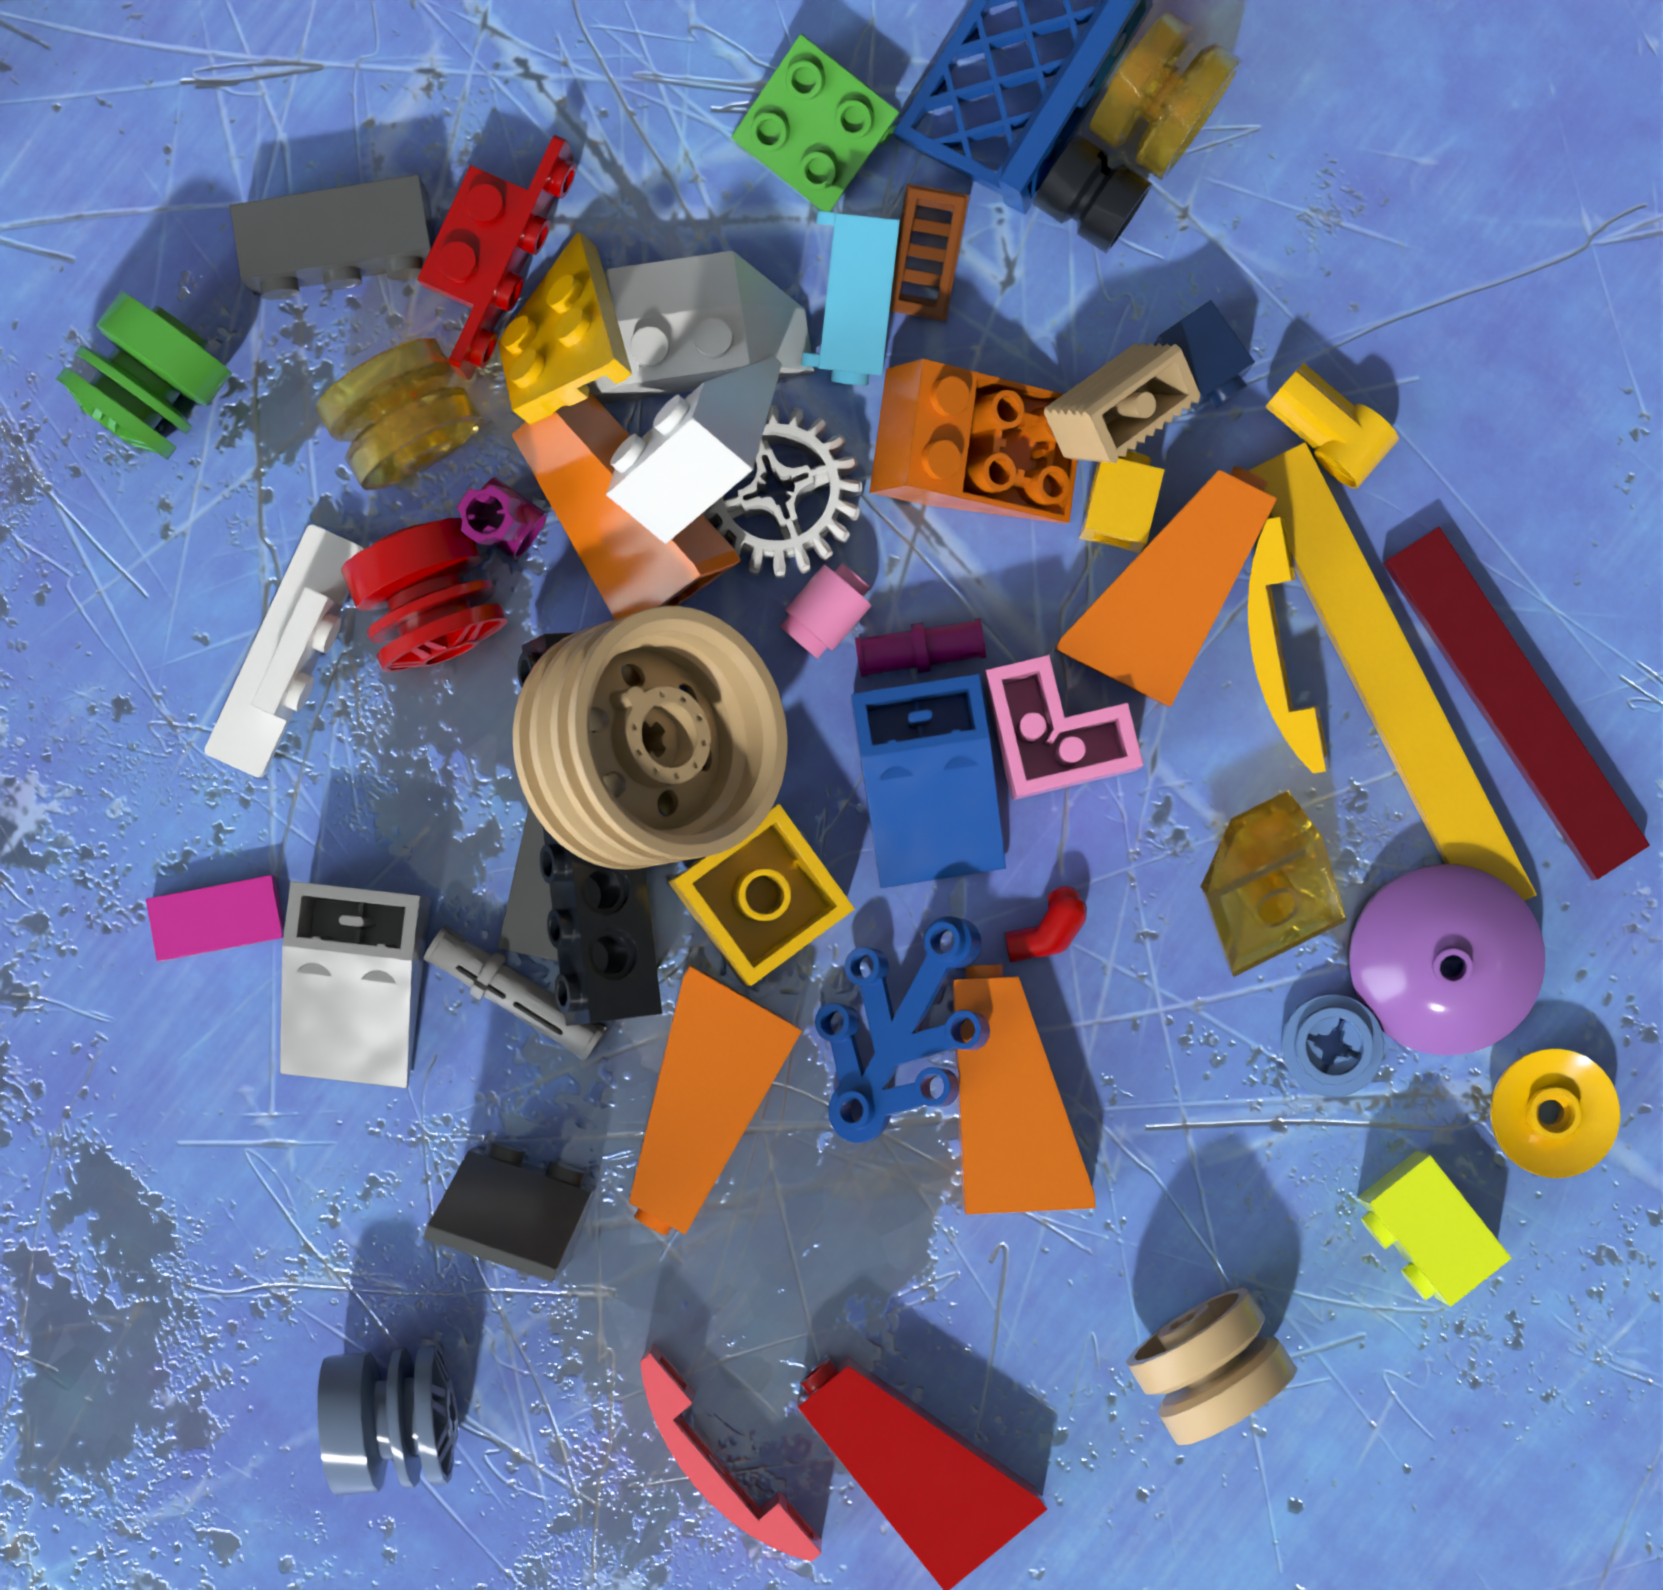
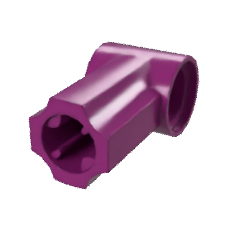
M497 477L491 478L480 490L468 489L457 506L462 519L461 531L466 536L479 544L496 546L514 560L521 557L531 546L542 530L548 516L546 512Z

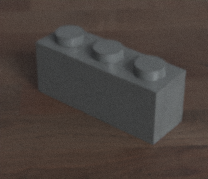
M419 174L230 205L241 280L254 295L261 294L262 298L268 300L292 298L300 293V287L324 284L326 289L331 290L349 289L362 284V277L386 274L387 278L394 280L418 277L435 241L428 191Z

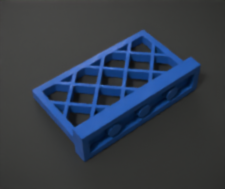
M974 0L894 130L896 140L1002 195L1004 204L1026 215L1047 175L1070 143L1151 10L1153 0H1101L1098 5L1074 12L1070 0H1062L1065 10L1064 15L1033 24L1029 23L1023 0ZM1016 1L1023 27L987 37L983 19L989 9ZM1087 23L1079 36L1077 25ZM1069 28L1074 46L1068 56L1040 64L1034 38ZM978 29L980 39L970 42ZM1027 40L1034 67L998 77L991 50ZM984 53L991 79L955 89L951 71L957 61ZM1055 75L1051 84L1047 88L1044 78ZM1037 80L1042 98L1035 110L1008 117L1001 91ZM946 81L948 92L938 94ZM995 93L1001 120L965 130L958 103ZM952 105L959 132L932 139L916 130L926 112ZM1023 128L1016 141H1014L1012 131ZM1003 133L1006 134L1010 151L997 172L973 160L969 143ZM962 145L965 156L951 148Z

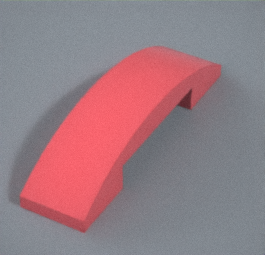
M653 1344L644 1352L640 1360L643 1385L657 1428L682 1471L712 1506L750 1536L790 1556L812 1562L821 1554L822 1539L780 1490L761 1507L754 1501L680 1414L693 1403L696 1392Z

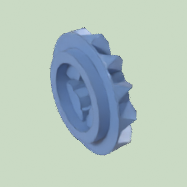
M1320 995L1298 1005L1295 1012L1282 1027L1283 1036L1280 1054L1291 1078L1311 1093L1325 1097H1343L1353 1094L1364 1088L1375 1077L1381 1066L1384 1055V1037L1381 1027L1372 1012L1352 998L1342 995ZM1339 1019H1341L1339 1041L1348 1045L1347 1049L1357 1052L1356 1056H1333L1329 1064H1325L1323 1072H1321L1324 1063L1321 1061L1323 1050L1314 1046L1315 1042L1307 1040L1308 1034L1328 1036L1332 1032L1333 1027H1337Z

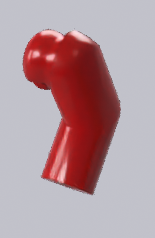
M1060 886L1053 889L1047 897L1049 909L1038 926L1004 932L1010 963L1060 954L1067 950L1086 922L1087 917L1086 903L1082 901L1077 889L1071 886Z

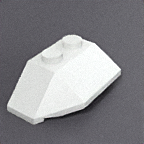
M734 251L611 268L605 272L606 282L632 375L618 384H615L606 375L585 384L601 404L694 391L705 381L772 355L782 363L778 378L814 373V367L801 365L802 352H811L805 309Z

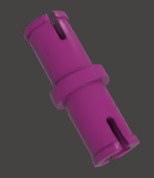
M981 618L924 628V623L920 622L911 624L910 631L865 638L855 637L861 678L868 677L871 674L916 667L918 673L931 672L930 665L979 657L980 659L987 658Z

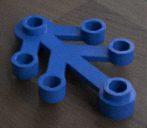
M944 916L931 923L924 937V948L927 956L895 1016L886 981L889 963L885 954L878 949L857 947L848 954L845 960V973L851 982L860 985L875 1051L865 1072L855 1039V1034L859 1028V1018L856 1011L846 1004L827 1003L819 1009L815 1017V1027L818 1034L831 1043L840 1084L832 1094L829 1102V1119L834 1131L844 1140L853 1143L870 1142L883 1133L890 1121L891 1115L925 1105L946 1107L956 1100L959 1093V1081L956 1075L946 1068L929 1067L918 1074L914 1083L888 1089L887 1087L900 1065L954 1049L977 1050L988 1041L990 1026L987 1019L978 1012L968 1010L954 1012L948 1018L946 1024L917 1032L951 969L967 968L978 958L982 941L979 930L972 922L958 917ZM950 930L954 937V944L950 951L944 953L940 946L941 938L944 932ZM869 955L873 961V970L868 977L864 978L860 971V965L862 960ZM839 1011L843 1016V1027L835 1034L831 1028V1019ZM970 1019L975 1026V1032L972 1039L965 1042L961 1037L960 1028L965 1020ZM940 1076L944 1083V1091L939 1098L935 1099L930 1092V1083L934 1077ZM856 1099L863 1106L862 1117L857 1122L852 1119L851 1115L852 1104Z

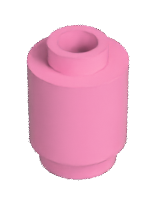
M843 563L835 571L823 565L785 609L789 615L779 627L818 659L827 648L833 652L872 605L863 597L870 589V586Z

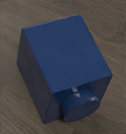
M1212 300L1164 331L1154 343V346L1159 343L1162 346L1166 344L1173 346L1176 344L1182 349L1200 392L1199 402L1191 403L1194 411L1209 400H1211L1215 408H1218L1238 395L1247 387L1242 378L1246 376L1255 363Z

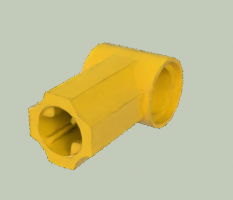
M1305 363L1301 364L1265 406V408L1315 449L1314 456L1316 460L1331 476L1353 489H1357L1399 441L1397 432L1381 415L1365 405L1359 403L1353 405Z

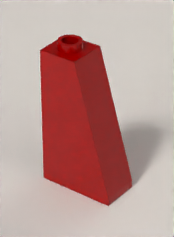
M847 1356L836 1366L830 1359H827L814 1368L800 1382L805 1391L798 1396V1409L943 1590L952 1589L1048 1510L1043 1496L1035 1486Z

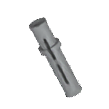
M446 924L435 936L423 957L428 963L431 962L470 987L469 994L479 1001L486 997L534 1029L558 1042L579 1056L583 1061L587 1060L607 1029V1026L598 1022L566 1026L565 1014L558 1008L555 994L505 964L508 959L506 956L498 951L491 955L453 931Z

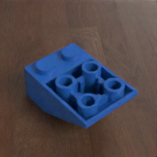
M980 674L851 694L852 714L880 889L1006 869L990 735Z

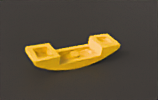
M1275 517L1266 520L1252 563L1248 593V630L1251 652L1264 699L1285 740L1312 773L1325 772L1329 769L1330 764L1319 705L1293 709L1271 585L1295 581L1296 577L1285 518Z

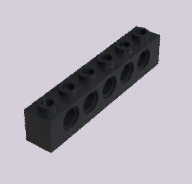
M575 632L543 634L521 645L522 654L519 657L517 667L521 688L541 656L561 639ZM543 826L545 845L540 852V869L544 881L549 883L552 910H550L547 919V930L552 946L557 948L560 974L555 981V998L558 1008L565 1014L566 1026L662 1014L645 868L611 869L588 862L567 850ZM588 877L592 878L600 888L601 899L597 908L590 904L585 895V883ZM596 941L600 942L608 953V965L604 972L599 970L593 961L592 951Z

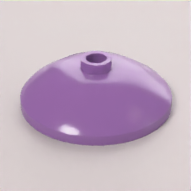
M1434 864L1410 870L1394 878L1369 900L1362 910L1352 933L1349 947V969L1357 998L1361 1004L1372 1012L1381 1030L1398 1043L1420 1052L1434 1055H1461L1484 1049L1500 1041L1517 1028L1526 1018L1539 995L1543 983L1545 947L1539 925L1532 911L1517 892L1505 882L1483 870L1470 866ZM1450 955H1457L1463 959V969L1454 977L1444 976L1440 971L1441 962Z

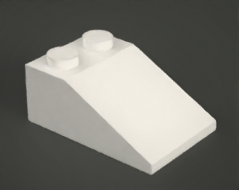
M772 355L703 382L685 399L680 395L674 396L657 414L653 422V428L642 438L637 434H632L616 450L610 461V465L615 470L606 495L665 544L668 543L753 470L782 363Z

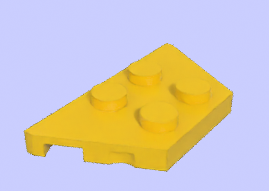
M580 231L570 240L498 341L512 411L530 425L552 415L560 407L572 406L587 399L590 388L585 384L606 375L615 384H618L632 375L597 246Z

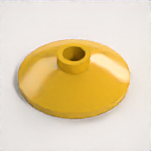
M1543 1049L1522 1056L1503 1072L1492 1093L1490 1121L1498 1145L1513 1163L1538 1176L1566 1178L1588 1171L1607 1155L1618 1134L1620 1104L1617 1092L1610 1078L1591 1059L1569 1050ZM1547 1100H1553L1559 1110L1558 1117L1550 1124H1545L1539 1117V1108Z

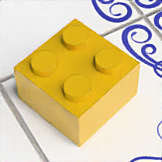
M780 804L772 806L770 812L758 828L741 843L719 854L697 859L667 881L741 984L747 986L755 984L855 910Z

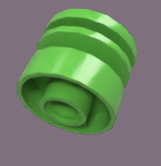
M120 291L96 323L100 332L116 347L109 357H106L93 349L80 345L75 354L98 371L89 383L64 366L55 379L66 387L82 411L132 447L135 446L158 453L168 460L177 447L154 430L163 418L183 433L188 434L192 425L172 404L179 395H182L196 403L209 406L232 372L205 351L209 344L181 321L157 305L150 310L133 297Z

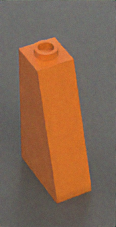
M589 392L587 399L572 406L560 407L552 415L531 425L525 422L511 434L614 619L655 607L680 606L741 561L735 549L703 514H700L665 544L606 495L615 470L610 465L611 458L630 435L591 392Z
M1237 466L1233 467L1230 474L1218 470L1059 638L1054 650L1165 706L1171 707L1277 498L1264 492L1268 482Z
M688 964L682 975L629 1194V1203L638 1208L634 1218L665 1236L668 1235L671 1228L686 1235L802 1032L799 1026L691 964Z
M1003 964L968 966L965 968V979H951L953 1013L959 1010H968L982 1014L989 1023L990 1035L986 1044L980 1049L972 1051L955 1049L956 1077L959 1081L957 1108L963 1211L967 1215L1096 1208L1095 1194L1019 977H1004ZM970 1019L965 1020L960 1028L962 1039L968 1042L972 1039L975 1032V1026Z

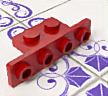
M557 135L552 137L528 190L470 165L417 278L421 286L472 308L448 361L454 372L466 380H471L477 367L483 369L489 363L497 344L498 336L493 331L503 310L510 312L515 307L521 295L524 277L520 276L525 262L530 253L537 255L541 251L550 229V220L546 219L553 202L556 197L563 199L573 183L577 165L572 162L574 156L567 140Z

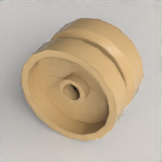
M1245 1287L1219 1294L1183 1313L1147 1338L1126 1360L1127 1366L1146 1395L1166 1394L1157 1414L1177 1445L1193 1444L1235 1425L1278 1395L1293 1380L1298 1370L1282 1343L1276 1337L1256 1338L1266 1318Z

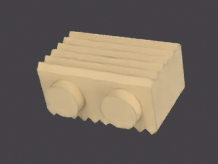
M1134 343L1045 408L1044 414L1063 457L1073 460L1117 463L1119 456L1126 457L1128 449L1135 450L1136 444L1144 443L1146 436H1154L1155 429L1162 430L1164 423H1172L1173 416H1181L1182 409L1189 410L1191 403H1198L1200 392L1182 349L1176 344L1173 346L1168 344L1162 346L1159 343L1154 346L1150 343L1147 346L1144 343L1141 345Z

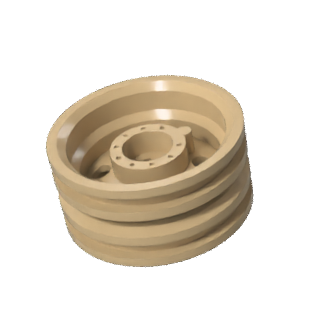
M661 606L575 632L561 639L548 649L530 671L520 692L513 723V751L516 770L524 795L540 823L555 840L571 853L593 864L611 869H640L719 854L731 849L751 835L770 812L782 785L787 760V727L782 701L772 675L753 646L740 633L724 621L706 612L682 606ZM679 686H683L688 693L679 689ZM706 763V767H705V769L702 771L701 769L703 768L704 764Z

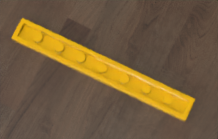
M1306 442L1248 470L1267 481L1268 485L1264 492L1277 498L1268 518H1285L1294 569L1444 864H1459L1483 870L1505 882L1524 901L1536 896L1537 894Z

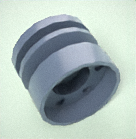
M438 1344L422 1345L417 1350L415 1368L406 1347L393 1350L386 1380H382L376 1359L370 1351L332 1355L323 1359L319 1373L317 1395L318 1430L325 1476L330 1491L335 1496L379 1492L384 1485L388 1460L393 1461L399 1482L405 1489L417 1486L422 1467L426 1480L431 1486L449 1483L452 1478L454 1449L458 1438V1413L454 1386L448 1375L443 1351Z

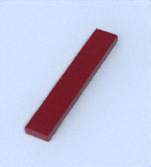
M1440 526L1383 562V566L1590 880L1600 879L1649 847L1650 844Z

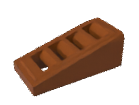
M907 184L899 225L890 311L947 321L971 195ZM918 206L952 211L951 224L916 218ZM913 231L948 237L947 248L941 249L911 243ZM908 257L944 262L942 275L906 268ZM903 282L938 287L937 300L902 294Z

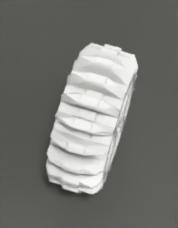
M771 405L767 417L768 424H765L755 461L757 469L755 479L750 485L738 490V496L724 501L723 495L702 514L712 525L719 524L716 530L726 541L731 540L733 542L731 546L735 549L740 560L745 552L752 554L749 561L750 574L758 576L762 571L764 558L774 559L773 569L775 577L784 578L786 575V558L795 557L799 571L805 574L811 570L807 551L814 549L819 558L825 562L833 557L829 544L824 540L827 535L837 542L846 543L848 541L850 533L843 525L837 522V519L857 520L860 509L852 503L842 501V498L861 495L862 483L856 480L841 478L855 471L858 463L854 456L834 459L845 447V439L842 435L833 436L825 443L820 441L827 428V422L824 419L818 418L813 422L809 430L806 431L801 429L804 421L803 409L794 408L790 415L789 424L779 423L778 407ZM769 445H787L800 449L810 455L819 466L811 469L808 465L797 468L786 467L778 462ZM765 465L769 466L773 479H777L781 487H795L794 492L786 491L787 502L785 504L788 519L784 518L780 505H776L772 497L761 498L759 496V492L767 493L766 482H768ZM829 484L830 496L826 509L819 520L809 530L802 533L796 514L797 505L805 497L814 494V488ZM744 515L746 519L758 515L767 516L775 521L784 540H766L753 536L740 528L733 518Z

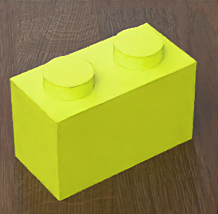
M1416 1150L1357 1197L1368 1211L1360 1220L1384 1249L1394 1244L1408 1262L1401 1269L1402 1274L1425 1301L1434 1295L1436 1299L1451 1307L1512 1259L1429 1154Z

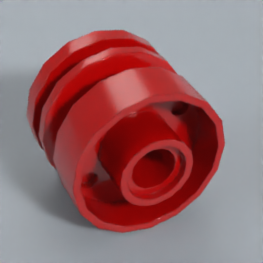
M446 518L425 524L413 525L393 532L358 552L347 560L340 569L357 609L360 611L389 609L387 614L371 624L366 631L370 641L373 643L390 642L381 648L376 655L382 670L386 673L399 672L415 667H428L455 658L476 647L480 641L502 629L508 622L504 609L499 603L482 605L496 593L490 580H474L463 583L460 581L462 577L474 570L482 561L475 541L461 531V518Z

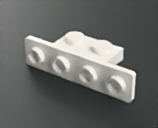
M309 525L306 528L205 746L204 751L206 755L258 778L266 774L294 711L299 712L309 698L314 684V677L311 674L321 652L327 653L337 637L341 625V618H338V615L349 594V589L340 569L347 560L364 550L362 546L315 525Z

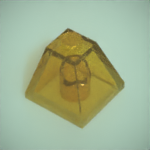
M1289 791L1231 818L1200 887L1227 967L1233 977L1346 922L1347 919L1323 836Z

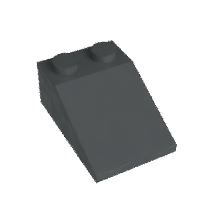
M489 1140L486 1149L476 1146L468 1150L429 1221L423 1238L553 1282L573 1258L597 1187L584 1183L586 1172L556 1161H549L546 1170L522 1162L525 1151L502 1142Z

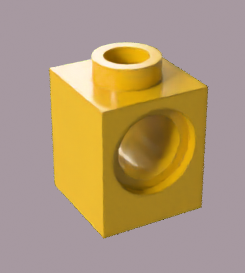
M1127 451L1126 457L1119 456L1117 463L1098 462L1079 539L1140 553L1148 541L1165 469L1150 466L1152 460L1150 457L1133 451Z

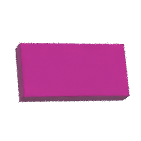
M276 875L146 899L157 962L283 939L285 924Z

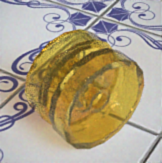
M1170 10L1165 11L1157 19L1143 39L1135 45L1110 82L1106 94L1089 124L1088 130L1115 149L1129 142L1145 121L1149 122L1136 147L1135 163L1161 181L1175 167L1203 128L1232 83L1243 61L1215 42L1204 47L1185 71L1181 69L1194 45L1195 27Z
M435 338L412 340L375 355L353 368L332 384L318 400L315 410L331 437L336 442H352L344 459L364 490H379L402 482L428 469L464 445L480 429L484 421L464 387H447L455 371Z

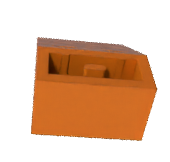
M924 358L886 368L869 493L928 506L1063 524L1070 523L1078 460L1063 457L1044 414L1045 408L1064 394Z

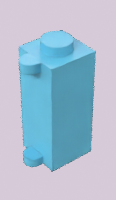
M817 211L816 224L834 226L821 350L820 353L802 352L801 365L832 370V382L868 386L870 375L882 376L900 220Z

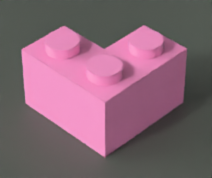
M1049 655L985 671L982 681L1012 801L1133 772L1144 766L1128 703L1064 717Z

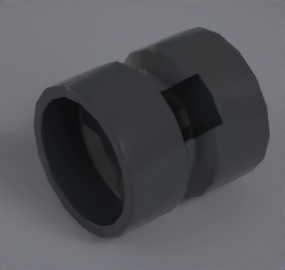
M1078 134L1069 143L1047 175L1033 201V205L1061 224L1074 219L1077 221V234L1104 253H1107L1134 217L1153 183L1124 164L1113 169L1108 166V153Z

